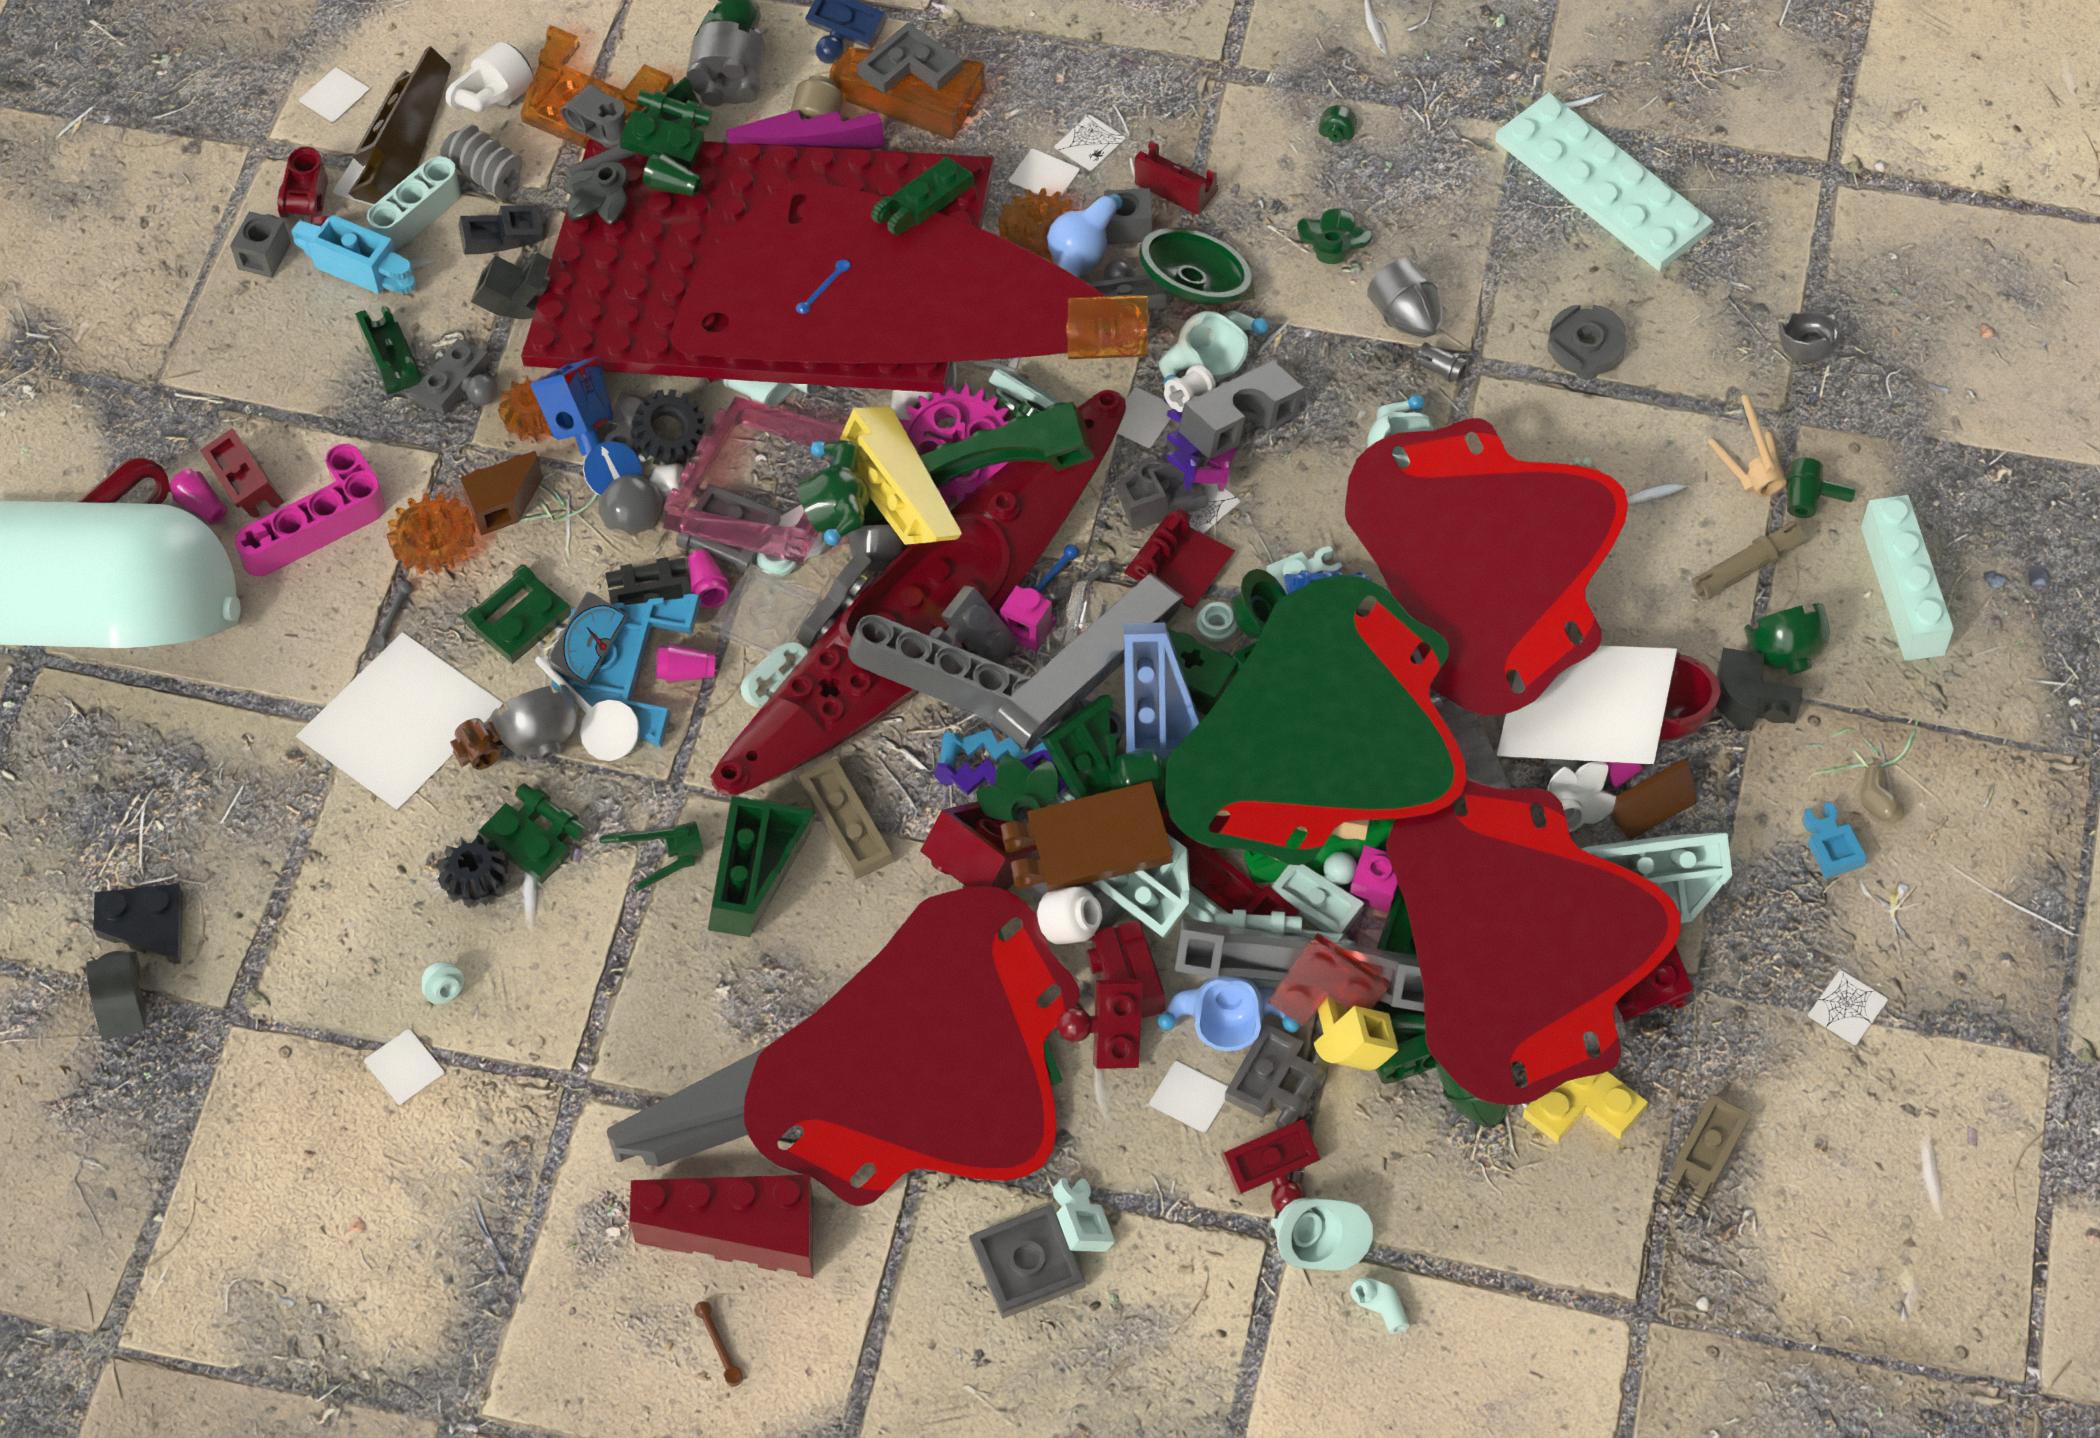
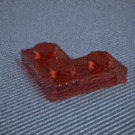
M1317 932L1271 994L1268 1003L1304 1027L1326 996H1329L1348 1010L1353 1006L1372 1010L1387 990L1390 981Z

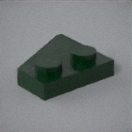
M1110 695L1099 696L1040 738L1075 800L1111 791L1108 772L1115 771V753L1117 748L1115 734L1110 733L1108 708H1113Z

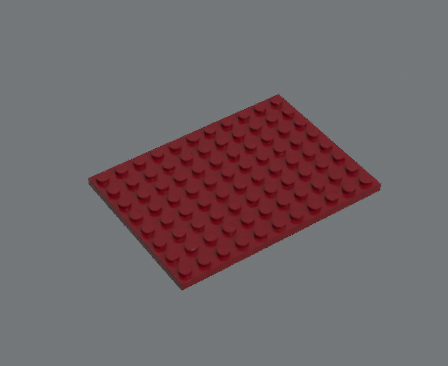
M589 138L582 161L609 150V148ZM704 141L691 170L703 177L700 191L696 197L651 190L650 185L643 182L644 169L650 157L636 154L618 163L625 168L628 174V186L625 191L628 203L621 217L612 226L602 219L598 211L572 222L566 210L547 271V275L551 278L542 296H539L521 354L524 367L559 369L568 364L599 357L603 372L945 393L952 362L810 363L691 355L681 353L672 346L670 341L671 332L684 295L701 265L715 246L748 212L789 182L808 180L885 197L893 195L942 159L949 157L973 174L974 184L969 190L940 209L938 213L982 228L995 169L994 157ZM796 194L791 199L788 221L792 224H798L803 220L807 199L803 194ZM711 313L702 321L703 328L709 332H720L729 325V318L723 313Z

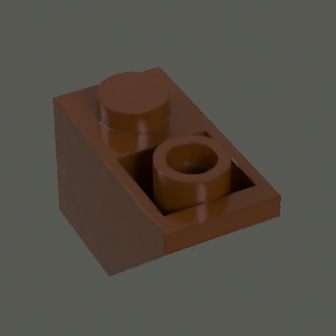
M535 451L524 455H515L507 461L487 468L476 469L470 474L460 477L466 502L481 536L520 521L543 480L538 456Z

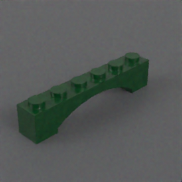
M1072 401L1052 404L1045 411L1032 416L1013 418L1007 425L993 430L984 429L977 431L971 438L957 443L941 444L934 451L919 456L937 489L962 475L1000 463L1014 461L1051 463L1058 472L1095 458L1084 416ZM869 497V506L864 516L863 526L889 525L888 521Z

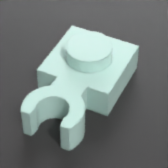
M1331 546L1320 548L1315 553L1314 558L1307 560L1304 553L1299 552L1267 565L1266 571L1277 579L1286 594H1288L1284 579L1285 574H1299L1301 570H1307L1309 573L1330 571L1333 575L1335 571L1342 572L1343 565L1341 562L1332 566L1324 564V562L1331 560L1333 555V549Z
M1061 1178L1053 1188V1195L1062 1206L1056 1214L1070 1251L1107 1252L1115 1243V1239L1102 1206L1090 1204L1088 1198L1091 1195V1188L1085 1179H1080L1071 1189L1067 1179Z

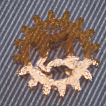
M1041 188L1039 195H1033L1032 191L1028 189L1026 190V198L1021 199L1019 196L1014 195L1012 196V206L1007 204L1002 206L1003 215L998 217L1000 237L1041 257H1046V260L1053 263L1047 240L1050 226L1059 216L1069 211L1079 210L1073 209L1071 199L1061 202V192L1057 191L1052 196H1047L1046 189Z
M423 493L422 502L419 503L409 498L407 499L409 508L405 510L397 507L395 509L397 519L388 521L390 532L387 533V539L395 560L402 559L404 568L407 570L416 564L419 574H424L427 567H433L435 574H440L441 565L444 564L451 569L456 568L454 559L458 557L466 560L468 555L465 547L469 548L475 545L473 534L476 533V529L468 507L461 508L459 499L456 497L447 503L444 493H439L436 500H430L428 493Z

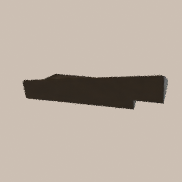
M431 46L424 50L413 72L410 73L404 70L396 78L352 156L363 167L365 166L348 193L354 199L375 204L417 169L451 70L450 64Z

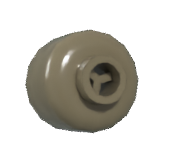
M819 75L810 76L808 80H804L797 85L791 111L797 110L801 120L838 111L840 114L843 94L837 88V83L832 79Z

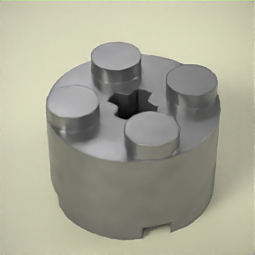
M715 21L703 25L699 29V33L696 36L694 35L686 76L693 90L701 96V101L704 104L717 107L722 103H751L757 99L761 85L766 45L762 37L754 30L750 29L749 33L738 29V23Z

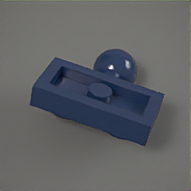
M814 0L805 19L809 25L830 33V35L819 39L815 52L821 62L833 64L840 61L844 56V39L872 50L888 17L885 12L856 0Z

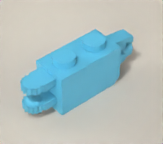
M335 215L328 217L321 227L299 220L291 231L294 236L295 245L304 249L305 254L312 258L314 267L318 270L376 294H380L384 288L395 293H402L403 295H408V293H412L415 290L416 280L413 274L411 275V272H413L412 265L409 260L396 254L393 241L389 237Z

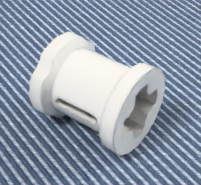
M1199 364L1194 365L1187 370L1186 375L1182 378H1171L1165 383L1164 396L1171 408L1182 412L1184 403L1190 398L1200 396L1216 388L1214 377L1206 367Z

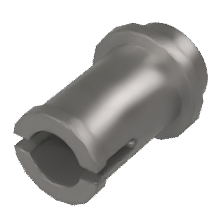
M1427 342L1423 343L1418 353L1423 354V356H1416L1415 365L1445 376V381L1449 383L1453 380L1456 382L1462 380L1468 367V361L1463 359L1462 354H1450Z

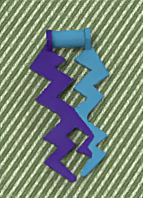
M991 729L961 738L956 733L944 732L941 741L942 749L939 763L936 766L934 776L940 784H955L967 796L985 780L991 786H996L995 777L997 769L988 758L973 772L968 762L956 771L954 769L957 754L961 753L963 749L970 759L983 746L996 763L1009 753L1010 756L1026 765L1031 772L1035 769V765L1044 757L1047 761H1051L1055 768L1057 767L1043 742L1030 752L1025 753L1010 737L997 743ZM1058 778L1059 789L1057 795L1060 797L1069 788L1064 779L1059 780Z

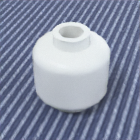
M1060 888L1047 892L1042 897L1037 911L1038 924L1046 939L1054 944L1085 942L1092 938L1097 931L1102 919V909L1098 900L1086 888Z

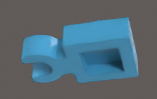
M1831 802L1824 804L1822 812L1826 819L1823 820L1815 818L1810 808L1805 809L1802 817L1803 825L1809 832L1814 834L1810 836L1808 846L1825 879L1865 866L1867 857L1850 824L1837 826L1835 823L1837 810Z

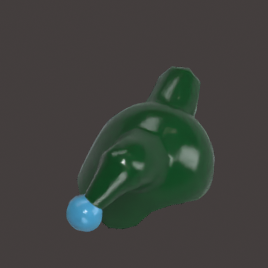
M848 440L828 443L815 441L810 448L814 457H824L826 454H830L834 458L829 468L818 471L801 480L798 484V493L804 512L815 531L824 533V540L828 545L836 546L840 543L841 537L863 526L864 516L869 506V491L862 477L857 474L859 456L858 447L855 442Z

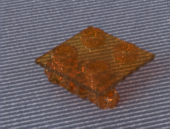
M1148 295L1069 298V323H1067L1068 359L1148 357Z

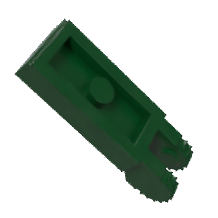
M945 157L893 195L885 196L880 202L878 201L874 208H872L871 217L879 224L889 220L887 223L888 230L894 235L903 234L904 231L906 232L915 224H921L973 187V174L949 157Z

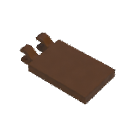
M1151 781L1027 811L1029 823L1012 821L1000 825L1006 852H1014L1024 847L1035 845L1039 860L1019 859L1011 862L1016 890L1046 882L1047 890L1051 892L1060 888L1076 887L1173 863V853Z

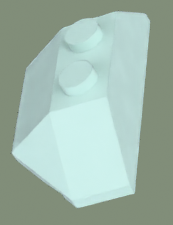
M1725 832L1670 835L1581 848L1592 855L1629 869L1658 885L1673 899L1681 914V923L1692 922L1714 897L1720 887L1732 876L1728 834Z
M1169 834L1167 836L1173 853V863L1092 883L1116 901L1128 913L1164 939L1191 905L1188 849Z

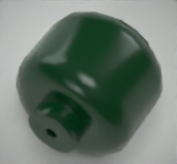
M1330 106L1323 112L1320 118L1318 132L1335 143L1340 142L1342 139H1352L1357 125L1356 116L1351 109L1345 106Z

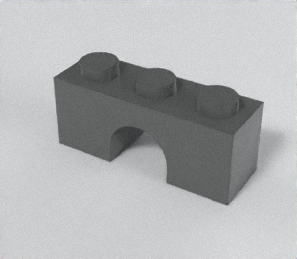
M1270 361L1258 368L1250 369L1247 373L1229 382H1223L1200 396L1190 398L1184 403L1179 432L1210 460L1239 445L1245 417L1258 421L1268 431L1297 417L1304 387L1275 361Z

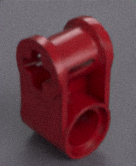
M308 146L295 149L288 157L277 201L278 213L282 218H288L290 214L307 215L311 219L322 216L328 176L321 155L315 148Z

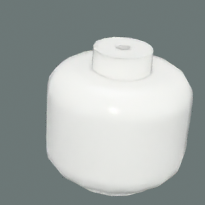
M678 463L656 467L650 477V481L660 490L663 500H682L686 495V489L693 487L691 474L687 473L686 469Z

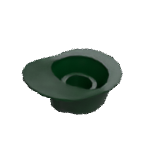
M1261 569L1248 571L1242 579L1241 591L1231 600L1233 616L1237 626L1244 634L1254 639H1259L1275 604L1283 596L1287 595L1277 579L1267 571Z

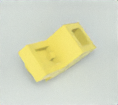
M1324 989L1315 997L1324 1034L1314 1042V1046L1318 1055L1324 1061L1371 1071L1383 1065L1399 1050L1388 1013L1361 1007L1359 996Z

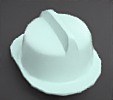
M1316 1198L1297 1199L1287 1204L1279 1213L1278 1218H1271V1226L1275 1229L1277 1246L1281 1257L1290 1266L1301 1269L1330 1271L1348 1269L1359 1263L1367 1254L1373 1240V1225L1368 1213L1359 1205L1347 1201Z

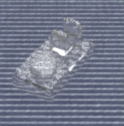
M1088 581L1073 583L1070 600L1067 604L1065 628L1057 629L1053 632V637L1059 642L1060 647L1049 650L1048 654L1052 659L1106 612L1108 602Z

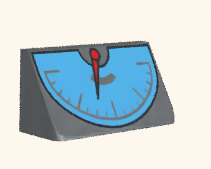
M587 591L549 654V664L555 671L588 686L628 619V615L596 594Z

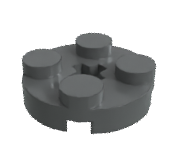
M1573 305L1562 310L1553 319L1547 349L1561 367L1576 373L1581 379L1592 380L1598 374L1612 370L1621 362L1627 341L1625 325L1618 315L1603 306L1593 305V309H1580L1581 305ZM1580 336L1586 339L1593 336L1595 337L1594 343L1585 344L1581 342Z

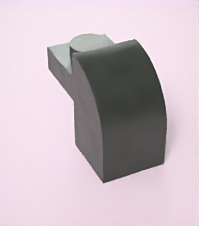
M536 253L524 269L495 255L481 272L470 302L496 315L522 320L533 318L539 296L543 295L551 278L546 274L551 259Z
M1723 647L1717 670L1721 691L1717 706L1723 716L1734 725L1752 731L1755 718L1766 719L1772 723L1787 722L1795 724L1801 705L1803 688L1761 682L1765 654Z
M112 951L102 955L97 960L86 962L91 1003L102 1041L145 1031L147 1012L138 983L140 964L136 951L127 953Z

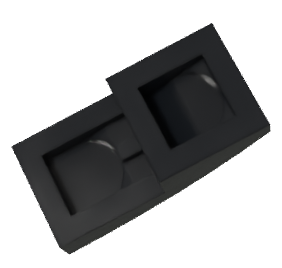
M537 205L500 206L498 215L460 216L458 225L464 255L494 253L515 249L535 243L543 238Z

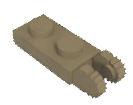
M1711 1094L1673 1164V1172L1664 1187L1660 1200L1669 1204L1678 1193L1679 1185L1685 1176L1698 1183L1694 1193H1691L1686 1203L1685 1210L1687 1214L1694 1217L1708 1190H1713L1748 1125L1752 1113Z

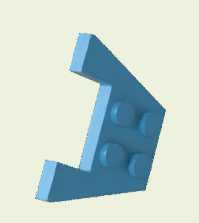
M697 594L683 595L684 598L664 600V598L648 599L647 603L625 605L624 602L611 604L627 614L628 619L590 684L587 686L558 671L556 672L591 707L598 702L615 700L621 701L632 708L638 717L640 727L639 738L655 747L662 748L671 712L665 707L633 702L631 700L651 628L656 627L693 634L702 601ZM575 608V609H572L569 620L571 619L572 615L574 614L576 608ZM552 679L551 685L554 690L561 692L560 686Z

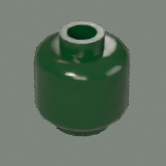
M1153 748L1120 754L1115 761V771L1108 772L1111 791L1151 781L1157 802L1162 801L1166 796V756H1159Z

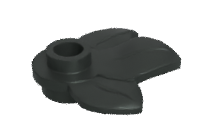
M611 161L599 165L595 170H582L572 175L563 186V190L571 195L567 203L569 219L574 222L598 211L602 219L612 226L621 217L628 203L625 193L628 186V174L625 168L620 163Z

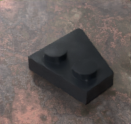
M180 884L94 892L93 930L96 936L113 943H125L130 949L144 954L148 950L165 956L170 963L181 964L183 891Z

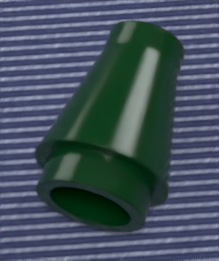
M666 154L661 156L651 155L643 173V182L650 185L651 190L686 194L692 197L697 196L703 181L702 175L692 172Z

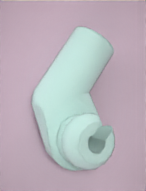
M1360 1278L1353 1282L1350 1290L1353 1300L1362 1307L1382 1314L1389 1334H1398L1410 1327L1394 1287L1371 1278Z

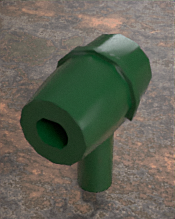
M1807 457L1797 458L1792 461L1790 475L1786 481L1788 486L1787 512L1790 515L1798 518L1814 516L1820 495L1850 503L1853 501L1855 487L1823 479V464L1820 461Z

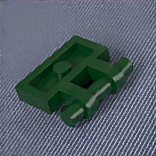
M640 90L637 104L649 107L648 113L632 110L620 137V148L651 157L653 154L658 156L666 154L681 165L692 170L704 142V131L695 129L694 125L698 122L709 126L713 117V111L700 108V103L688 100L684 103L668 98V94L656 90L654 93ZM663 113L682 117L680 123L662 119Z
M523 783L517 788L515 797L524 802V806L517 811L505 803L478 830V834L483 838L484 843L494 839L500 851L507 855L509 861L543 884L570 856L568 846L562 843V841L568 835L577 841H581L586 836L588 828L578 821L577 814L568 808L562 810L552 803L550 796L539 788L534 790L526 783ZM540 815L553 823L547 831L534 823Z

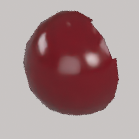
M1679 652L1676 653L1659 742L1687 739L1711 720L1721 693L1718 678L1707 665Z

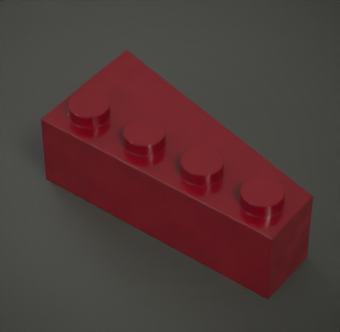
M810 1174L631 1180L629 1222L635 1243L692 1254L693 1251L714 1255L717 1260L732 1262L734 1259L757 1264L758 1268L776 1271L779 1268L797 1272V1276L813 1279V1191Z

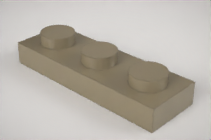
M836 758L799 775L801 787L855 880L893 862L891 851Z

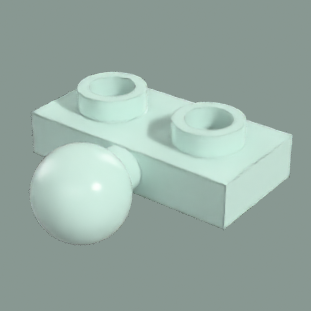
M1335 852L1326 859L1324 863V877L1305 865H1288L1271 887L1299 910L1298 916L1324 932L1346 934L1364 910V902L1338 887V885L1342 886L1352 882L1357 869L1355 859L1346 852Z

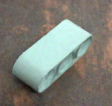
M437 156L423 163L369 209L367 219L370 230L391 238L395 251L405 246L460 198L461 189L454 162L447 157Z

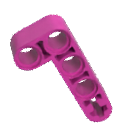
M339 444L331 448L326 454L325 462L332 484L245 526L238 532L235 537V545L243 567L248 574L253 576L268 575L376 521L383 515L386 505L378 479L355 446Z

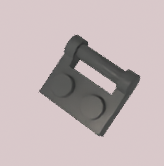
M709 484L679 530L676 545L686 550L692 548L708 550L711 556L736 565V570L749 575L755 568L757 554L761 546L770 539L781 521L780 512ZM702 527H705L746 545L741 551L698 532Z

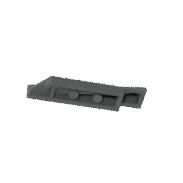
M764 1048L609 1127L606 1133L616 1162H622L638 1155L642 1156L646 1165L659 1167L748 1135L744 1125V1097L757 1058Z

